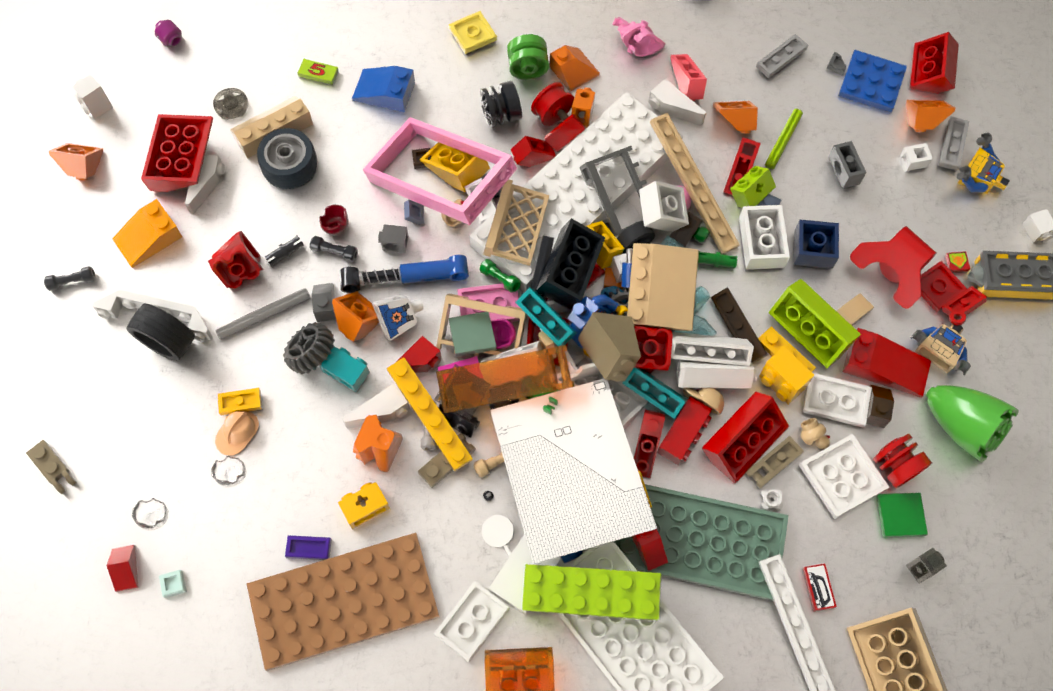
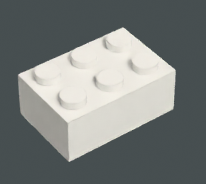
M782 205L743 206L739 222L746 270L785 268L790 255Z

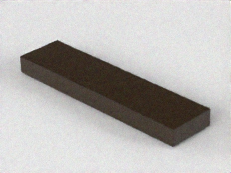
M727 287L713 295L711 299L734 338L748 339L754 346L751 363L754 364L768 356L730 289Z

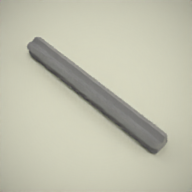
M303 288L216 328V334L219 339H223L309 299L310 294L306 288Z

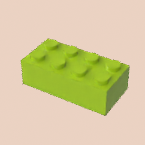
M802 279L788 286L768 312L826 368H829L838 361L861 335Z

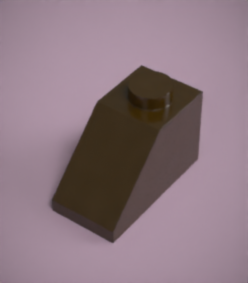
M870 385L869 387H872L866 424L885 428L892 420L894 407L891 389Z

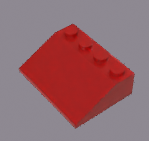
M158 114L141 176L142 182L149 191L170 192L198 184L214 119L213 116Z

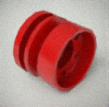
M910 434L894 439L885 445L873 458L876 464L884 459L886 460L879 467L881 471L890 467L893 469L887 478L895 489L907 483L933 464L924 452L916 455L912 453L918 446L917 442L907 447L906 444L913 439Z

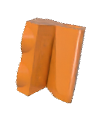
M377 414L368 415L355 440L353 453L356 454V459L362 461L364 465L375 458L378 469L388 472L401 445L403 436L398 432L383 428Z

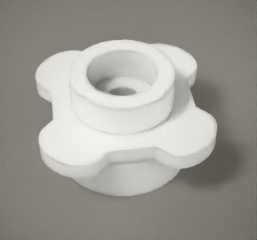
M778 489L762 490V508L765 510L769 508L781 510L783 507L781 503L782 492Z

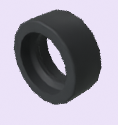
M639 221L623 230L617 237V240L624 247L623 253L625 254L628 248L633 249V243L650 244L655 238V233L652 228L644 226V221Z

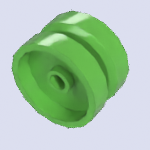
M524 34L515 37L507 45L509 70L513 77L522 80H532L546 74L549 69V58L544 38L534 34Z

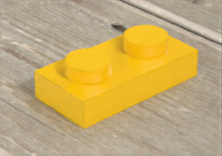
M260 388L218 393L219 414L222 416L233 412L262 410Z

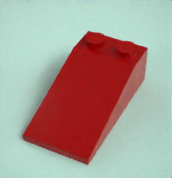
M857 328L861 335L848 349L842 372L922 398L931 360L877 333Z

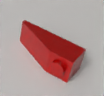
M742 137L723 191L724 193L732 195L730 189L753 167L761 143Z

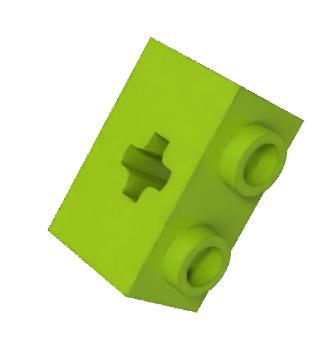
M754 166L730 190L737 207L743 208V206H756L776 188V185L768 168Z

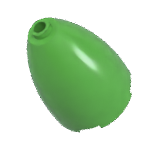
M938 385L931 387L926 394L928 406L942 429L956 444L980 462L987 459L988 456L985 454L988 451L991 452L999 447L1013 426L1012 417H1016L1019 413L1017 408L1007 402L970 388Z

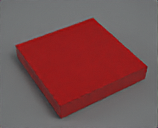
M942 261L921 274V296L936 313L942 310L944 304L967 289Z

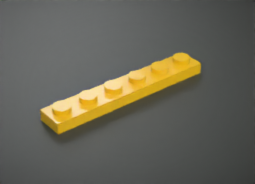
M402 358L387 367L388 373L453 470L457 471L471 462L473 458L406 359Z

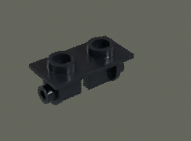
M451 402L439 404L438 408L450 426L471 438L474 428L477 429L480 421L477 420L478 418L466 411L462 416L459 415L462 409Z

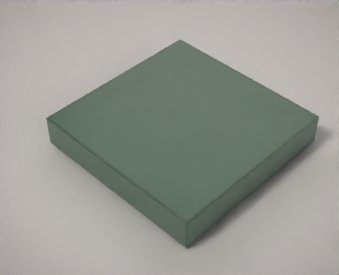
M489 312L449 318L456 357L496 350Z

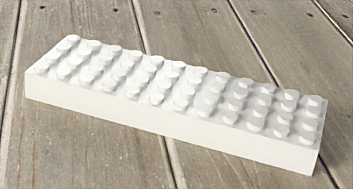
M626 92L523 186L524 188L549 195L530 266L492 254L491 257L483 255L495 212L469 235L470 246L484 259L493 261L496 264V268L501 270L502 273L519 278L521 281L519 289L525 293L532 285L543 235L554 238V247L561 228L571 218L585 226L607 218L593 183L586 185L579 167L586 162L632 146L633 150L628 153L632 163L638 162L640 165L635 170L641 182L647 180L669 159L650 124L651 119L658 116ZM621 156L595 166L614 211L636 191ZM516 192L513 195L517 202L525 199L522 193ZM534 198L531 201L537 208L543 205L544 200ZM527 202L519 205L523 213L532 210ZM516 208L508 210L512 219L520 216ZM534 213L527 216L531 225L538 222ZM523 219L514 222L519 230L527 227ZM511 224L503 227L507 236L515 233ZM530 230L522 233L526 242L533 239ZM518 236L509 239L514 248L522 244ZM506 241L499 244L497 250L504 252L511 250ZM525 247L517 250L520 257L528 259L529 253Z

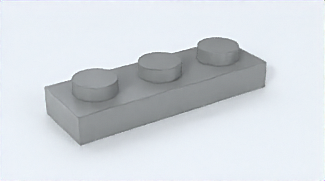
M795 34L757 62L756 68L767 78H770L806 51L808 44Z
M953 116L950 117L939 166L956 171L959 169L970 121Z

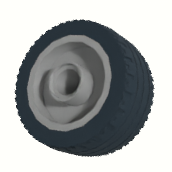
M293 128L277 129L267 134L259 144L257 150L258 164L264 177L273 186L282 189H295L308 183L314 176L317 169V156L312 142L303 132Z

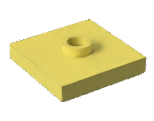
M481 11L449 24L451 33L465 54L497 41L495 32Z

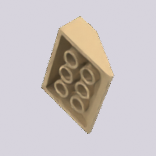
M633 243L627 316L632 317L634 326L693 331L698 249Z
M916 608L905 609L847 628L869 691H948Z

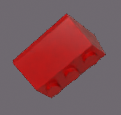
M949 32L914 44L911 89L936 94L955 89L959 44Z

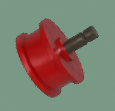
M555 82L545 87L536 96L531 105V112L535 116H540L541 123L544 126H552L561 119L564 121L569 117L567 114L572 108L574 96L571 93H566L564 85L560 82Z

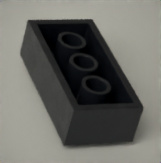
M571 218L560 230L536 291L572 310L573 306L576 303H580L583 299L605 237Z

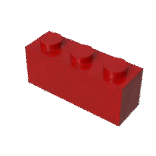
M690 396L659 446L657 453L678 466L682 460L686 462L692 452L689 450L692 443L696 445L702 436L699 433L702 426L707 428L712 419L709 416L712 409Z

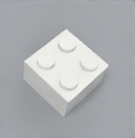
M654 181L639 189L645 227L673 232L689 224L683 187Z

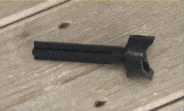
M542 236L531 288L535 291L551 255L554 242L553 237ZM537 292L546 302L548 301V298L543 297V295Z

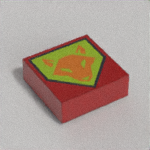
M966 251L946 253V264L952 273L968 272L971 269Z

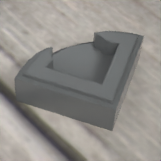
M834 52L826 69L844 75L846 64L841 59V55Z

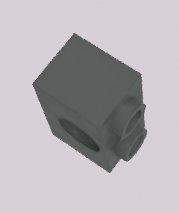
M849 141L834 145L828 158L842 189L860 185L867 172L853 142Z

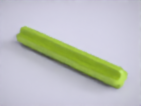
M797 108L793 110L765 163L766 168L770 170L775 168L802 117L803 112Z

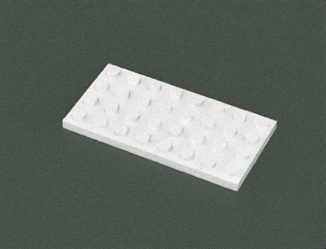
M614 541L589 548L567 566L637 571ZM661 599L660 621L557 613L617 691H709L724 678Z

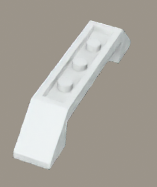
M120 289L92 304L97 315L105 319H109V317L117 319L122 306L134 309V307L140 308L144 303L150 304L168 312L174 317H178L182 321L189 322L188 328L194 333V339L204 341V339L212 340L210 331L194 306Z

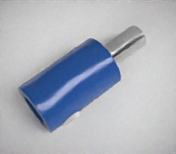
M632 248L626 250V262H622L621 287L630 288Z

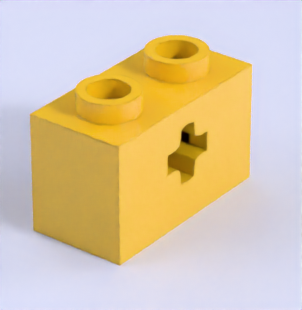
M377 482L364 484L359 491L354 494L348 493L344 495L341 501L338 502L352 529L390 509ZM363 500L366 503V506L362 507V505L360 504V502Z

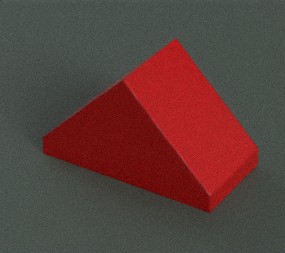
M135 545L112 549L106 566L115 592L138 588Z

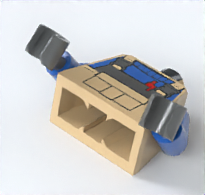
M944 324L938 328L933 326L923 330H916L910 337V339L913 338L918 342L917 345L919 347L915 352L931 360V363L947 374L954 368L955 371L961 370L963 375H965L971 367L967 361V348L965 347L967 340L960 335L963 331L961 325L952 324L950 328Z

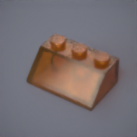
M552 647L485 650L486 691H555Z

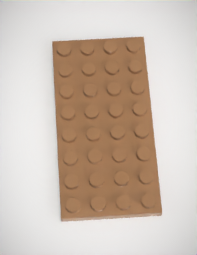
M417 533L246 583L265 671L440 618Z

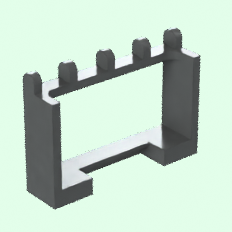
M632 146L586 162L579 167L586 185L593 183L607 216V219L603 220V222L615 237L619 236L626 228H621L595 166L621 156L640 198L639 189L643 188L642 186L647 184L646 180L640 182L635 168L640 165L638 162L632 163L628 152L633 150Z

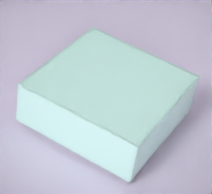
M181 569L159 576L162 596L164 598L186 592L183 571Z

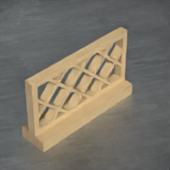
M508 179L502 187L483 255L491 257L492 254L530 266L549 195L512 184L513 180ZM514 191L522 193L525 199L517 202L513 197ZM538 198L544 201L543 205L536 208L531 200ZM527 202L532 210L523 213L519 205ZM516 208L520 216L512 219L508 210ZM534 213L538 222L531 225L527 216ZM523 219L527 227L519 230L514 222ZM511 224L515 233L507 236L503 227ZM530 230L533 239L526 242L522 233ZM518 236L522 244L514 248L509 239ZM505 241L511 249L506 252L497 250L498 245ZM525 247L529 253L528 259L520 257L517 250Z

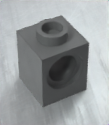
M384 224L383 231H380L378 235V243H381L382 250L406 253L409 237L407 227Z

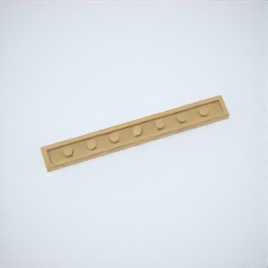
M668 112L651 119L650 124L720 253L723 255L740 246L738 240Z

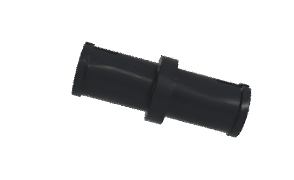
M298 235L284 244H279L277 249L264 256L266 260L275 257L268 262L271 267L283 258L290 257L289 254L304 246L302 241L294 245L295 242L300 240Z

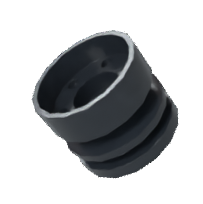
M513 81L500 83L499 93H497L493 86L489 87V92L486 88L480 89L482 111L491 128L497 125L496 120L500 125L504 123L503 115L506 116L509 122L522 119L521 103Z

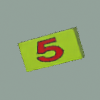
M303 59L297 74L298 77L333 85L339 70L336 66Z

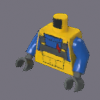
M990 133L981 134L976 143L980 146L982 145V147L978 149L968 166L959 168L961 173L957 174L958 184L966 186L970 192L986 194L993 186L1004 190L1010 180L1000 175L1005 165L1000 162L991 144H989L992 141Z

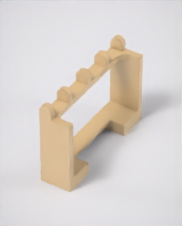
M450 293L446 295L436 345L439 350H441L442 344L454 346L452 340L445 339L451 304L519 318L520 323L515 348L521 347L527 314L521 308L513 306L504 307L470 300L469 297ZM493 350L483 353L496 355L504 351ZM479 353L474 354L473 357L477 356V358H478V357H479Z

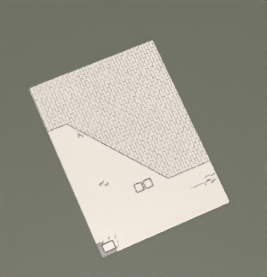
M596 380L491 410L533 564L657 528L608 380ZM550 396L558 400L557 405L549 402ZM549 404L555 407L554 410L552 409L551 415L543 411L544 405L547 406Z

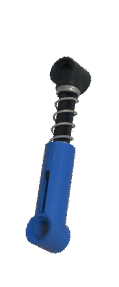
M453 255L444 260L400 264L398 269L393 267L390 270L383 268L381 271L374 269L372 272H367L366 270L359 271L358 268L352 266L344 267L339 270L340 289L345 293H353L359 291L361 286L366 284L391 283V281H401L402 284L443 279L462 281L469 277L467 257L464 255Z

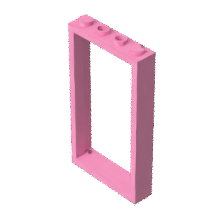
M410 117L366 165L363 171L370 183L471 225L517 170L512 156ZM416 134L496 164L462 205L382 173Z

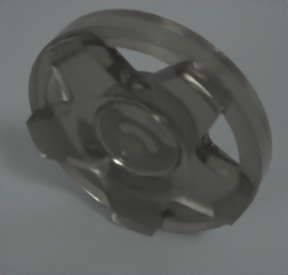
M226 88L218 92L214 97L213 108L217 115L223 119L238 118L246 113L248 99L242 90Z

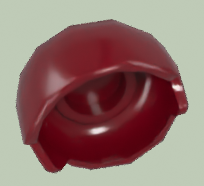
M337 204L327 206L324 215L319 217L321 229L325 233L333 235L343 232L349 224L346 208Z

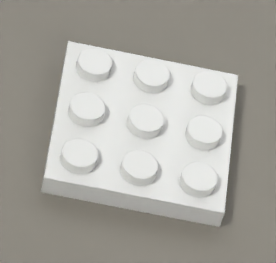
M853 434L799 464L834 519L889 488Z

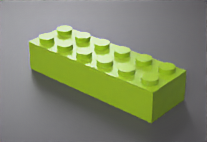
M525 564L522 610L660 621L661 573Z

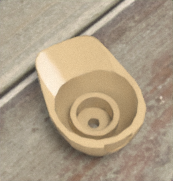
M683 388V393L687 398L691 396L712 409L711 413L717 415L722 413L724 399L719 391L713 388H701L698 391L691 388Z

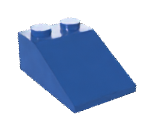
M400 66L363 69L353 93L352 101L405 112L415 85L413 69Z

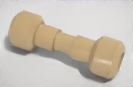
M501 452L500 455L494 458L480 459L474 462L473 466L477 475L482 478L488 475L491 469L503 463V454Z

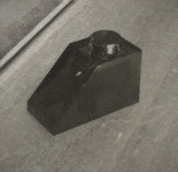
M931 548L906 566L920 584L944 569L947 565L944 563L945 560L941 553Z

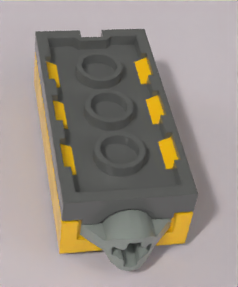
M983 250L974 261L975 266L967 276L969 281L977 284L978 291L987 297L1053 300V253Z

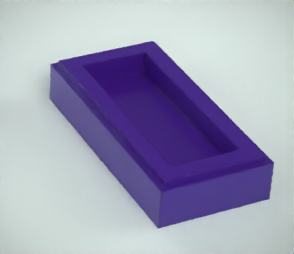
M288 535L285 558L329 559L332 539L330 537Z

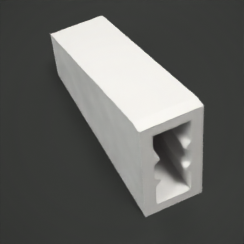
M678 359L676 376L678 387L751 389L752 382H756L757 370L754 369L753 363H750V366Z

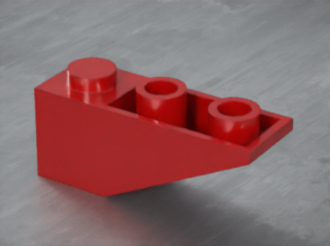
M646 409L640 427L634 461L641 475L651 478L665 414Z

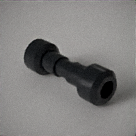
M313 236L309 244L311 251L318 253L320 251L333 252L336 255L343 256L344 260L353 262L358 254L355 246L333 245L330 242L324 241L323 237Z
M91 266L82 267L80 271L69 275H47L44 277L43 282L48 291L57 290L59 286L70 282H92L96 276L94 269Z

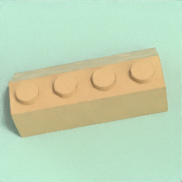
M294 96L230 129V132L248 159L257 154L260 142L270 132L281 128H293L301 131L313 125L310 112L301 98Z

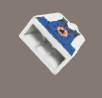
M404 295L372 302L383 334L389 340H393L417 324L415 313L424 310L420 299L410 302L408 297Z

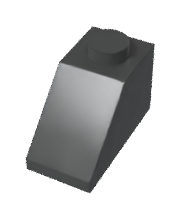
M334 284L313 285L311 295L313 314L316 321L336 320L332 304L335 298Z

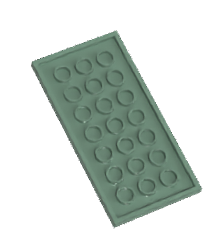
M645 484L652 505L650 509L668 560L667 564L649 572L661 573L663 577L774 601L758 562L779 554L783 559L789 515ZM631 536L614 541L637 571L648 572Z

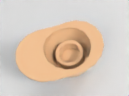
M244 411L233 412L228 415L215 438V444L220 453L227 456L240 453L258 431L259 422L257 417L251 412Z

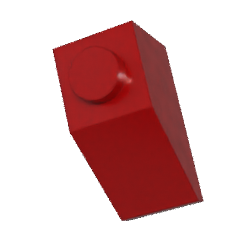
M524 136L510 149L517 165L532 167L556 157L553 148L546 141L529 136Z
M422 336L397 361L405 358L414 373L428 372L431 368L434 369L440 364L441 352Z
M657 528L631 536L648 572L668 563Z

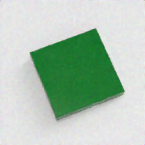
M921 493L878 494L876 496L883 538L928 535Z

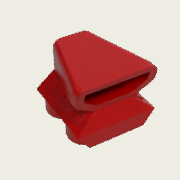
M241 230L223 244L211 256L212 259L208 260L211 270L226 288H238L242 285L243 280L255 279L259 276L260 271L264 270L258 263L261 260L259 252Z
M634 326L641 355L634 367L668 371L671 363L672 330Z

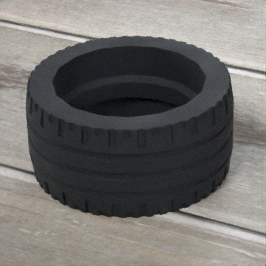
M146 303L136 311L126 327L130 335L144 346L173 361H179L195 338L190 328L168 312Z

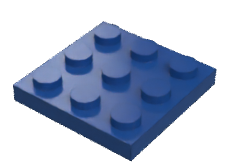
M854 49L838 96L892 113L907 66Z

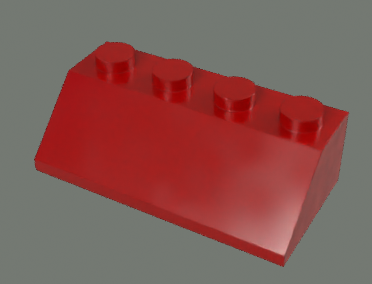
M755 392L709 439L702 449L716 468L732 482L737 483L785 432L789 424L772 396Z

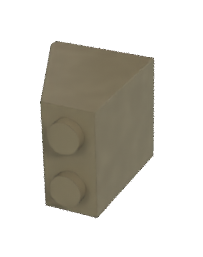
M593 312L578 337L580 344L605 380L625 382L641 357L632 317Z

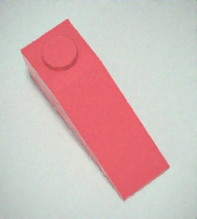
M688 54L671 55L670 59L679 90L692 101L703 99L707 78Z

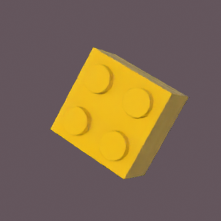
M783 346L766 362L759 377L766 387H770L776 393L779 400L789 405L806 389L814 374Z

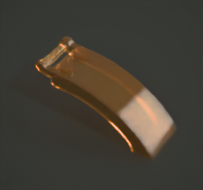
M566 345L436 371L444 413L575 387L574 381H571ZM557 353L563 383H558L552 354Z

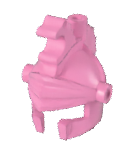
M621 17L614 19L612 25L618 26L617 30L620 32L622 41L628 48L627 52L643 57L657 53L664 48L665 43L653 34V31L648 26V22L642 20L641 23L634 21L629 23Z

